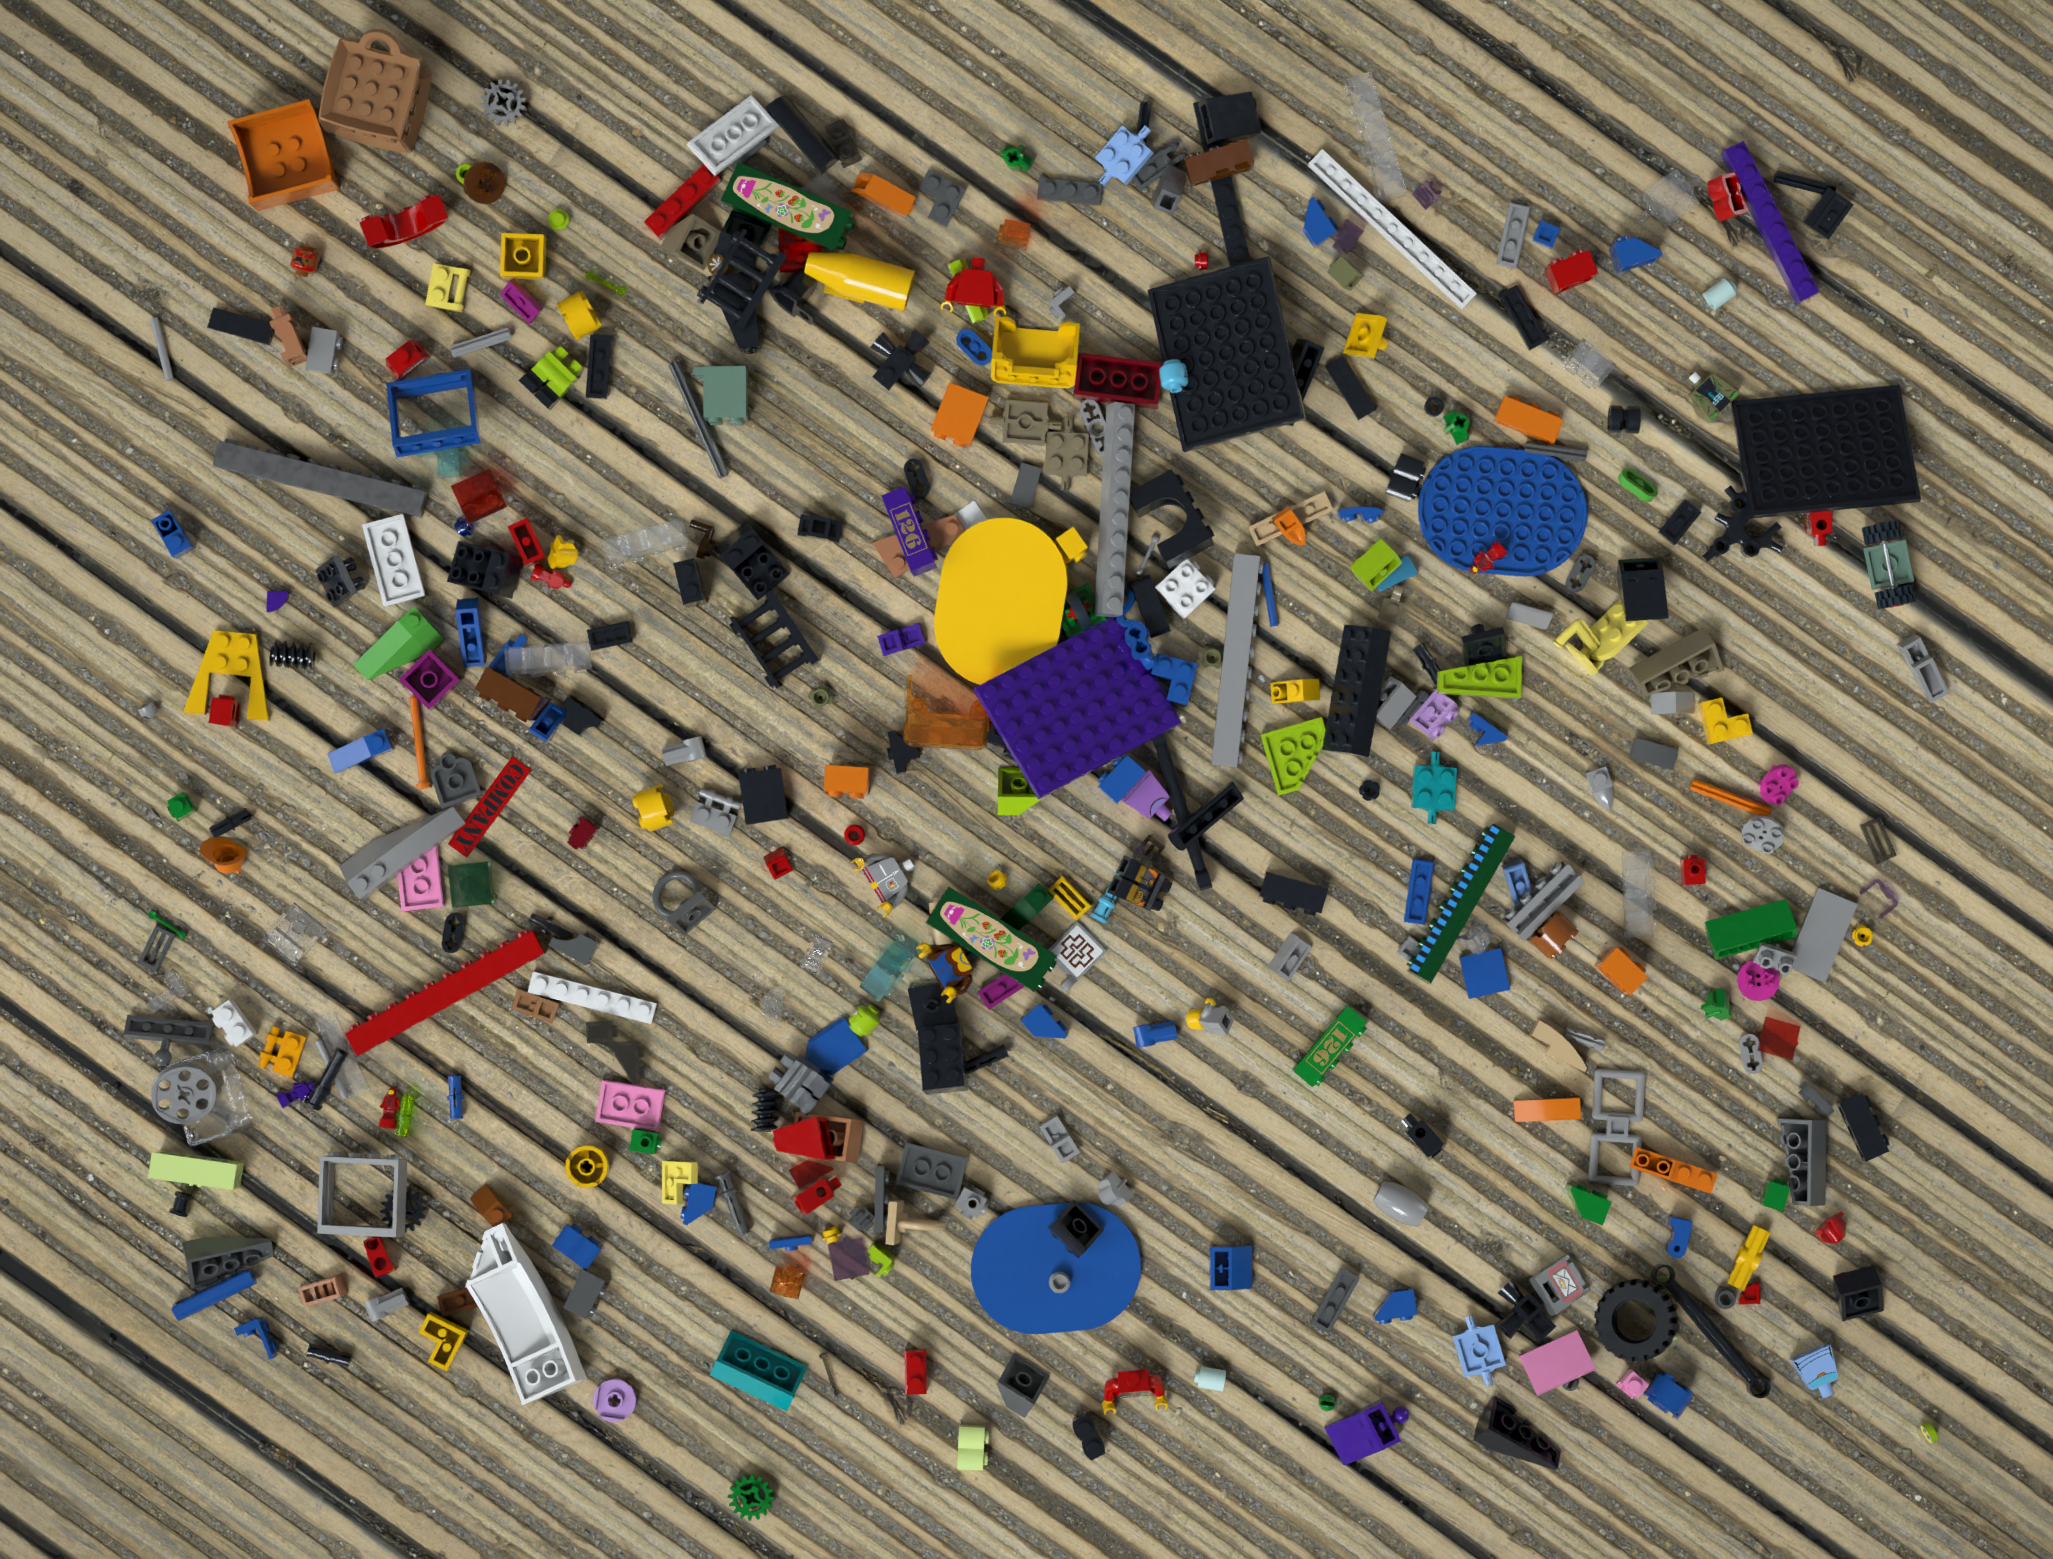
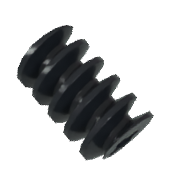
M275 640L270 650V666H273L275 662L277 667H281L284 662L285 668H289L292 664L293 668L298 669L301 664L302 669H307L309 665L310 669L314 670L316 652L313 649L312 643H309L308 648L305 649L303 642H301L299 648H296L295 642H292L291 646L288 647L287 641H284L281 647L278 640Z
M754 1088L759 1093L753 1094V1097L758 1099V1101L752 1103V1106L757 1107L758 1110L752 1111V1114L757 1116V1118L751 1120V1123L756 1124L757 1127L751 1128V1131L771 1132V1130L778 1128L777 1125L772 1123L778 1120V1117L772 1113L779 1111L778 1108L773 1106L779 1103V1100L773 1096L779 1095L780 1092L769 1088Z

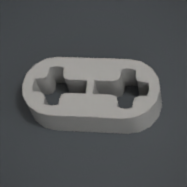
M1744 1034L1738 1041L1742 1067L1746 1072L1756 1074L1763 1067L1759 1041L1753 1034ZM1747 1037L1754 1041V1044L1751 1045V1052H1749L1747 1046L1743 1045V1042L1747 1041ZM1750 1055H1752L1753 1061L1758 1062V1065L1754 1067L1755 1070L1747 1067V1063H1750Z

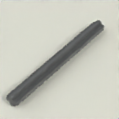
M678 360L673 361L669 364L671 373L718 478H724L729 475V472Z

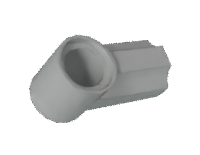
M701 736L662 748L666 766L707 757Z
M403 1287L384 1296L380 1295L364 1302L371 1322L386 1317L389 1313L410 1304Z

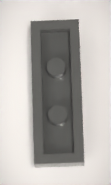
M1039 177L1037 200L1100 206L1102 184Z
M1340 1267L1310 1323L1330 1334L1360 1277Z

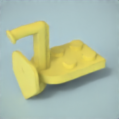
M1619 600L1591 628L1582 619H1576L1552 642L1561 649L1564 648L1563 645L1565 644L1573 657L1594 676L1603 666L1605 660L1619 653L1649 623L1646 620L1626 621L1622 601ZM1575 633L1582 640L1583 648L1580 651L1567 642Z

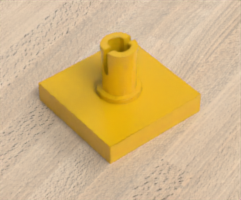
M1356 313L1343 353L1349 356L1374 359L1377 349L1385 350L1388 346V339L1382 337L1387 318L1380 315Z

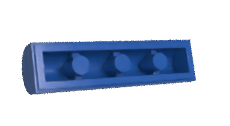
M251 1268L244 1269L174 1303L171 1310L176 1319L181 1321L257 1284L256 1277Z

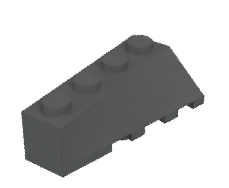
M1776 1118L1782 1132L1780 1140L1781 1145H1784L1786 1157L1784 1161L1785 1166H1788L1790 1176L1788 1177L1789 1187H1791L1790 1193L1793 1205L1824 1206L1826 1204L1827 1120Z

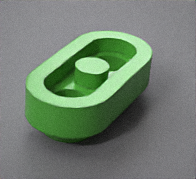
M1624 468L1618 475L1620 485L1631 491L1640 500L1651 502L1657 496L1658 490L1656 486L1635 470Z

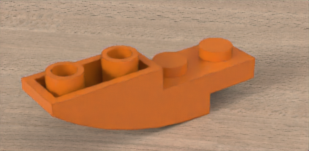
M1638 1147L1635 1148L1629 1166L1710 1194L1718 1175L1717 1173Z

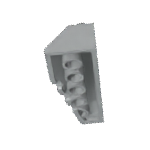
M450 807L372 841L340 865L339 868L359 900H366L466 823L456 809Z

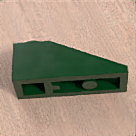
M1038 883L1001 920L1019 931L1053 898Z

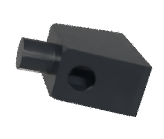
M1410 1113L1401 1121L1408 1129L1406 1135L1428 1161L1445 1148V1144L1423 1119L1418 1122ZM1420 1130L1425 1133V1136L1422 1138L1416 1135Z

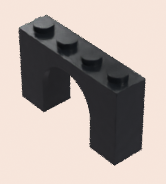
M1172 469L1130 491L1129 501L1139 518L1165 505L1177 506L1186 513L1187 518L1184 527L1177 534L1157 544L1159 553L1169 569L1213 546L1212 537L1215 536L1209 525L1205 526L1202 522L1205 518L1199 508L1195 509L1192 505L1194 499L1190 492H1185L1182 488L1184 485L1182 478L1179 474L1175 475Z

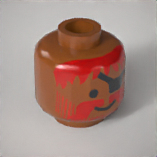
M301 245L294 249L290 267L296 270V275L308 277V274H315L320 261V254L317 253L316 248Z

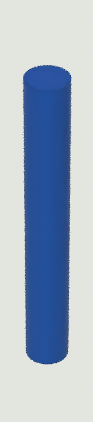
M1263 563L1262 579L1270 627L1279 626L1269 564Z

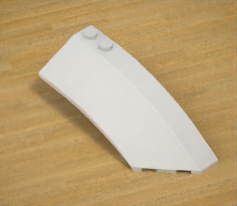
M505 1223L486 1230L482 1238L481 1249L477 1252L472 1266L474 1268L470 1279L467 1280L465 1288H468L499 1345L522 1405L587 1379L563 1318L532 1261Z

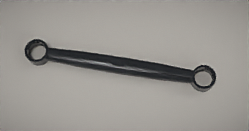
M1163 733L1152 739L1179 825L1191 813L1188 811L1186 798L1168 749L1165 734ZM1196 839L1186 849L1194 868L1199 889L1203 891L1212 888V883L1204 863L1199 841Z
M1666 1264L1654 1266L1651 1271L1652 1280L1656 1284L1665 1286L1711 1344L1747 1382V1392L1753 1397L1765 1398L1771 1389L1769 1381L1755 1375L1719 1328L1675 1280L1674 1269ZM1666 1267L1669 1270L1670 1276L1666 1282L1662 1283L1657 1279V1272L1660 1268ZM1760 1379L1764 1382L1765 1388L1761 1394L1757 1395L1754 1394L1752 1385L1756 1380Z

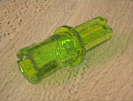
M411 1094L403 1095L400 1113L396 1115L398 1116L394 1134L396 1136L408 1137L411 1119L414 1117L411 1115L414 1103V1096Z

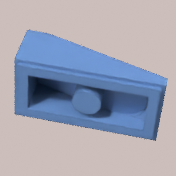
M1521 859L1501 866L1514 906L1520 902V898L1526 892L1532 891L1525 864Z

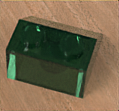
M491 862L448 866L452 908L495 904Z

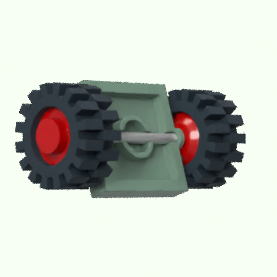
M1900 520L1863 527L1862 533L1865 545L1881 542L1880 545L1863 548L1871 589L1889 587L1888 590L1875 592L1878 609L1893 608L1916 602L1913 585L1897 586L1914 582L1906 540L1888 542L1903 537Z

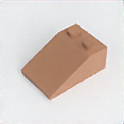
M795 1112L794 1124L814 1117L826 1118L835 1160L858 1163L863 1121L808 1114L806 1116L804 1113Z

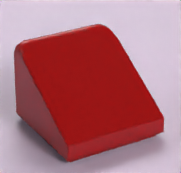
M782 848L763 857L774 880L793 871Z

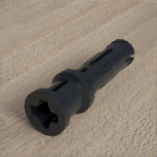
M340 1048L335 1049L321 1078L312 1085L313 1090L311 1094L304 1100L308 1107L318 1111L322 1109L325 1097L331 1093L330 1087L348 1056L346 1051Z

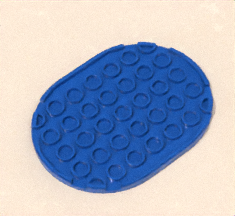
M1473 446L1460 449L1446 456L1428 474L1419 494L1418 521L1423 537L1429 547L1449 565L1470 572V567L1476 565L1474 558L1479 552H1487L1491 545L1498 540L1508 554L1503 558L1496 559L1492 563L1493 568L1485 572L1479 569L1477 573L1530 577L1544 574L1557 568L1573 554L1580 544L1586 529L1587 502L1584 491L1576 476L1568 467L1553 456L1529 453L1525 449Z
M1071 1202L1025 1206L1010 1210L990 1223L976 1243L971 1260V1280L975 1295L983 1309L992 1319L1010 1330L1024 1334L1081 1331L1102 1326L1116 1318L1128 1306L1139 1284L1141 1273L1140 1253L1129 1228L1119 1217L1107 1209L1091 1203L1077 1202L1104 1229L1088 1250L1077 1258L1074 1254L1069 1253L1065 1245L1059 1239L1054 1238L1047 1228ZM1064 1272L1069 1276L1070 1286L1067 1291L1056 1293L1050 1288L1049 1279L1053 1273Z

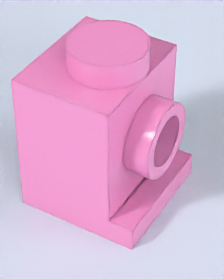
M1631 1369L1616 1383L1631 1399L1634 1396L1638 1398L1649 1386Z

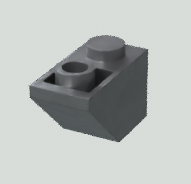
M1169 164L1166 165L1150 201L1153 208L1173 216L1182 196L1186 171Z

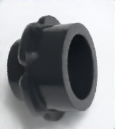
M1371 780L1364 781L1363 785L1359 787V793L1362 795V798L1366 801L1378 798L1380 794L1379 784Z

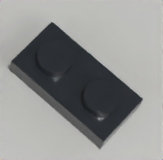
M1684 499L1657 533L1675 546L1701 514V511Z

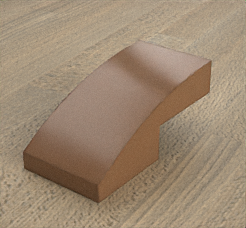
M517 988L510 1009L552 1024L559 1003Z

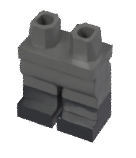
M787 1052L780 1060V1063L788 1068V1071L783 1073L775 1067L768 1078L776 1085L774 1089L791 1100L807 1116L834 1079L808 1060H805L802 1055L796 1057Z

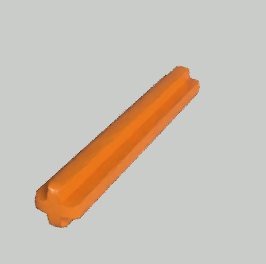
M1693 780L1690 785V790L1756 815L1769 817L1772 808L1699 780Z

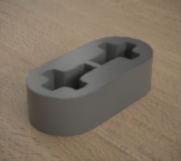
M1582 555L1576 560L1565 581L1568 591L1577 593L1585 587L1595 568L1593 557ZM1588 559V564L1591 567L1586 568L1583 573L1580 572L1582 568L1580 561ZM1577 575H1580L1581 577L1578 581L1581 584L1580 587L1572 588L1570 579L1574 580Z

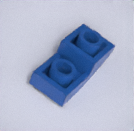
M1352 507L1339 510L1337 515L1339 521L1344 519L1345 522L1357 519L1359 514L1362 522L1367 520L1368 524L1379 521V516L1383 515L1384 512L1383 509L1374 507Z

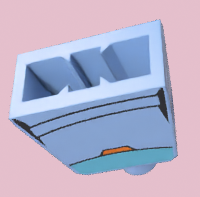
M1825 1343L1789 1359L1808 1389L1814 1390L1819 1388L1822 1398L1834 1394L1830 1382L1837 1380L1839 1377L1829 1344Z

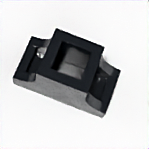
M801 514L797 536L839 543L843 522L827 517Z
M569 697L563 702L567 709V715L562 725L577 735L582 736L585 730L590 727L600 729L604 721L591 713L593 709L584 702L579 705Z
M896 730L887 732L890 747L887 748L889 760H894L897 774L905 773L907 763L911 760L919 759L915 737L901 738L896 733Z

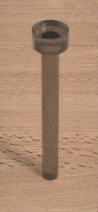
M827 1352L821 1353L819 1358L823 1360L834 1396H838L839 1394L826 1358L828 1357Z

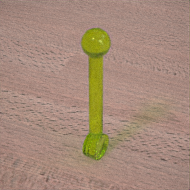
M590 271L585 273L586 279H592L613 289L620 296L625 295L626 290L623 287L618 288L594 276Z

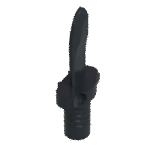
M534 913L530 916L529 921L543 927L541 930L543 934L549 930L562 938L568 939L573 937V933L551 923L553 920L551 916L547 920Z

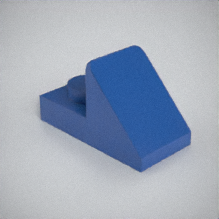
M550 701L528 731L545 742L551 741L555 731L566 718L567 711Z
M1474 712L1467 719L1470 722L1469 727L1478 733L1480 731L1484 732L1474 746L1504 742L1508 738Z

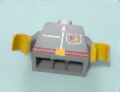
M872 853L862 858L851 860L850 863L856 862L858 868L853 870V872L862 870L882 903L877 908V911L880 908L885 909L886 914L883 918L887 917L894 908L902 903L908 891L907 884L909 881L905 874L915 869L910 858L908 857L902 862L897 863L895 858L890 857L888 854Z

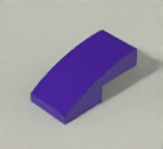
M921 623L877 636L883 656L927 643Z

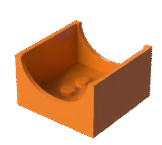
M310 99L227 121L243 164L249 191L248 201L257 211L339 189L324 130L319 121V111Z

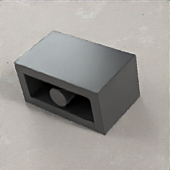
M583 1269L563 1308L584 1319H587L589 1315L593 1317L598 1307L595 1304L598 1297H603L608 1288L605 1285L607 1279L588 1269Z

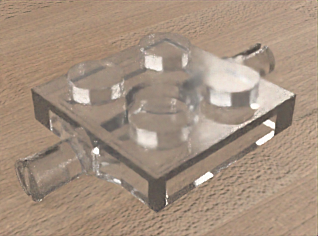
M1675 169L1642 191L1641 194L1646 200L1648 208L1638 214V217L1641 218L1640 220L1644 222L1653 215L1665 228L1698 206L1700 203L1695 197L1692 188L1702 182V179L1697 180L1700 176L1697 174L1687 181L1682 177L1678 169Z

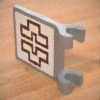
M1078 922L1049 949V951L1057 955L1054 959L1057 961L1056 965L1068 976V979L1060 987L1067 992L1107 952Z

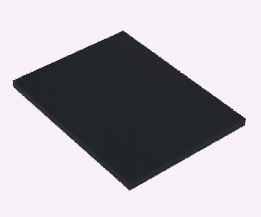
M1269 256L1147 290L1163 364L1168 360L1177 359L1185 364L1187 368L1188 384L1180 392H1170L1183 452L1306 420Z
M1900 385L1731 402L1750 519L1920 502V490Z

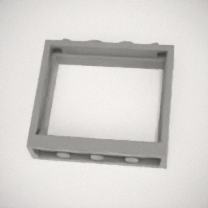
M328 1152V1156H320L317 1233L377 1237L405 1236L407 1159H400V1155L387 1154V1158H380V1154L373 1153L367 1154V1157H360V1153H347V1156H341V1152ZM335 1163L394 1166L392 1227L333 1224Z

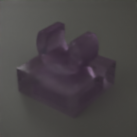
M1425 181L1412 194L1425 210L1441 197L1442 191H1436L1432 187L1433 181Z

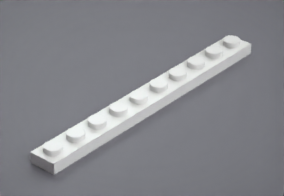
M1323 149L1310 161L1307 166L1461 310L1477 294Z

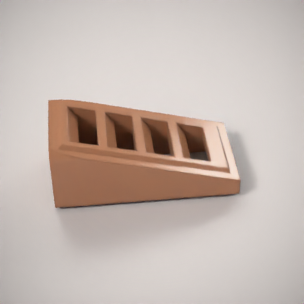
M342 1274L298 1287L304 1308L347 1294ZM324 1284H327L330 1295H327ZM316 1286L319 1288L321 1298L318 1296ZM310 1288L314 1300H310L307 1289Z

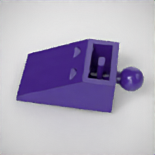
M1382 1399L1324 1428L1343 1465H1347L1400 1442L1401 1436L1394 1423L1402 1424L1407 1422L1410 1414L1407 1408L1399 1406L1390 1415ZM1376 1410H1380L1381 1414L1379 1416H1374L1373 1412ZM1388 1428L1391 1432L1389 1435H1384L1382 1431Z

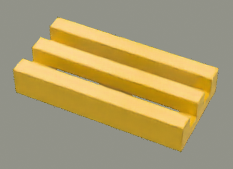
M1063 876L1047 890L1076 921L1091 907ZM1061 882L1085 905L1083 909L1059 885ZM1055 888L1079 911L1077 915L1053 891Z

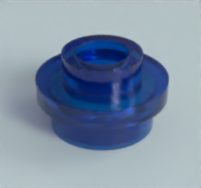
M457 518V522L454 524L457 532L463 537L472 535L473 524L468 518Z

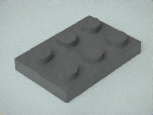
M906 1142L895 1184L957 1200L968 1158Z
M877 1165L875 1167L874 1232H883L885 1227H887L888 1213H885V1206L889 1204L890 1193L886 1191V1184L890 1183V1170H886V1165Z

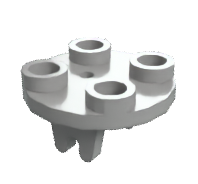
M1756 815L1749 818L1744 823L1742 829V842L1754 850L1765 854L1773 853L1775 849L1782 845L1785 836L1784 828L1781 824L1768 816Z

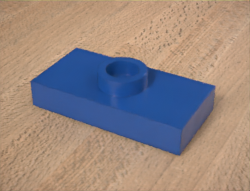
M809 1234L770 1239L768 1243L769 1249L785 1247V1251L798 1250L800 1245L812 1244L813 1241L812 1235Z

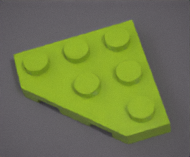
M1322 717L1260 735L1278 796L1300 789L1323 746L1326 730Z

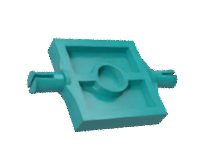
M1431 752V764L1413 766L1411 808L1428 811L1427 824H1436L1437 812L1455 810L1457 768L1439 765L1440 752Z

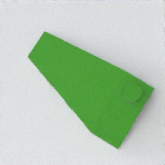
M413 607L353 665L367 680H370L422 657L429 649L435 650L445 639L418 608Z

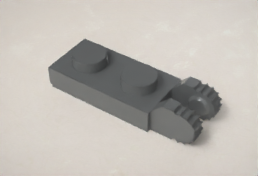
M1177 141L1149 158L1131 179L1140 192L1161 178L1167 164L1175 167V165L1187 157L1185 152L1180 153L1172 161L1167 156L1179 147Z

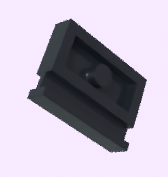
M1827 187L1803 223L1829 240L1854 204Z

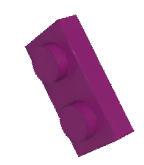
M515 278L510 280L500 293L528 324L534 322L544 309Z
M1004 974L977 993L988 1010H990L1024 986Z

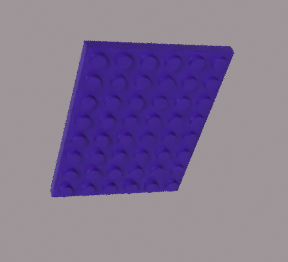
M1117 617L1108 618L1107 621H1103L975 687L973 690L1038 800L1182 723L1170 701L1167 700V696L1155 676L1151 675L1152 671L1150 669L1147 670L1140 660L1132 657L1131 647L1125 641L1126 628L1117 622Z

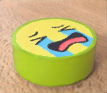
M1930 1422L1920 1425L1924 1437L1930 1444L1938 1440L1937 1431Z

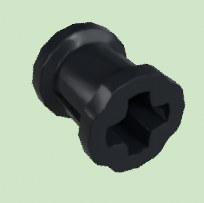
M175 1191L174 1195L176 1198L173 1208L169 1212L178 1216L188 1217V1206L194 1196Z

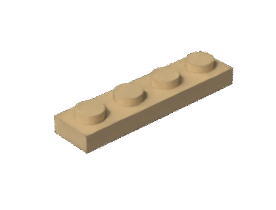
M1325 491L1290 507L1302 525L1333 511ZM1273 516L1248 527L1256 547L1283 535L1272 520Z

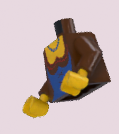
M922 942L916 947V949L923 951L918 955L919 958L929 955L927 956V964L943 989L941 996H949L946 1001L947 1003L967 992L974 975L971 965L980 960L979 957L971 952L964 954L959 946L954 947L949 944L929 945L926 942Z

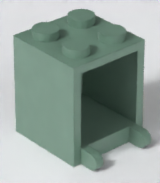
M703 366L693 369L695 377L699 380L703 379V417L706 422H709L711 426H721L723 422H730L731 425L741 426L744 425V422H749L748 369L746 366Z

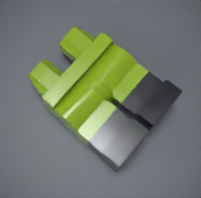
M562 346L556 348L552 353L548 351L526 375H523L518 380L549 410L579 380L577 376L583 369L575 359L568 367L562 363L569 355Z

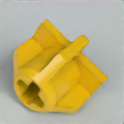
M557 535L555 541L549 543L551 551L547 560L551 569H563L577 562L578 550L572 541H564L561 535Z

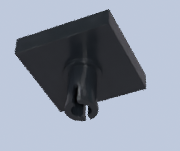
M1476 624L1471 628L1473 634L1461 637L1463 663L1466 667L1506 659L1505 632L1503 627L1485 631L1483 624Z
M939 983L908 989L916 1031L919 1027L958 1022L954 1001L946 1002L949 996H941L943 989Z

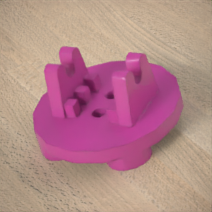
M1780 764L1777 766L1773 765L1763 780L1757 784L1760 786V794L1763 800L1779 806L1790 795L1792 790L1797 788L1799 780L1796 778L1793 768L1787 764Z
M1753 960L1746 962L1740 967L1737 975V984L1744 997L1754 1001L1767 1000L1776 993L1779 987L1780 978L1776 969L1762 968L1760 964L1754 963Z

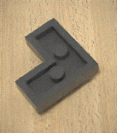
M928 170L919 187L920 191L937 199L928 219L947 228L966 189Z

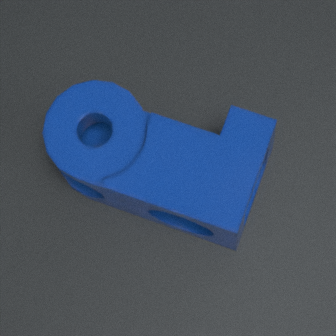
M1669 1215L1668 1225L1673 1226L1671 1238L1666 1243V1251L1670 1256L1681 1258L1685 1255L1693 1223L1691 1220Z

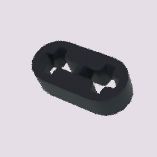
M909 459L904 465V472L909 487L916 498H925L930 492V486L924 468L919 460ZM911 463H914L915 466L919 465L917 469L918 477L914 478L912 471H907ZM916 480H920L922 486L926 485L923 494H920L919 491H914L917 488Z
M458 913L448 915L445 920L441 944L443 950L447 953H456L462 946L465 919ZM457 917V921H460L461 924L456 926L455 932H452L453 925L449 924V921ZM454 934V942L457 943V947H453L450 950L449 946L446 945V941H450L451 935Z

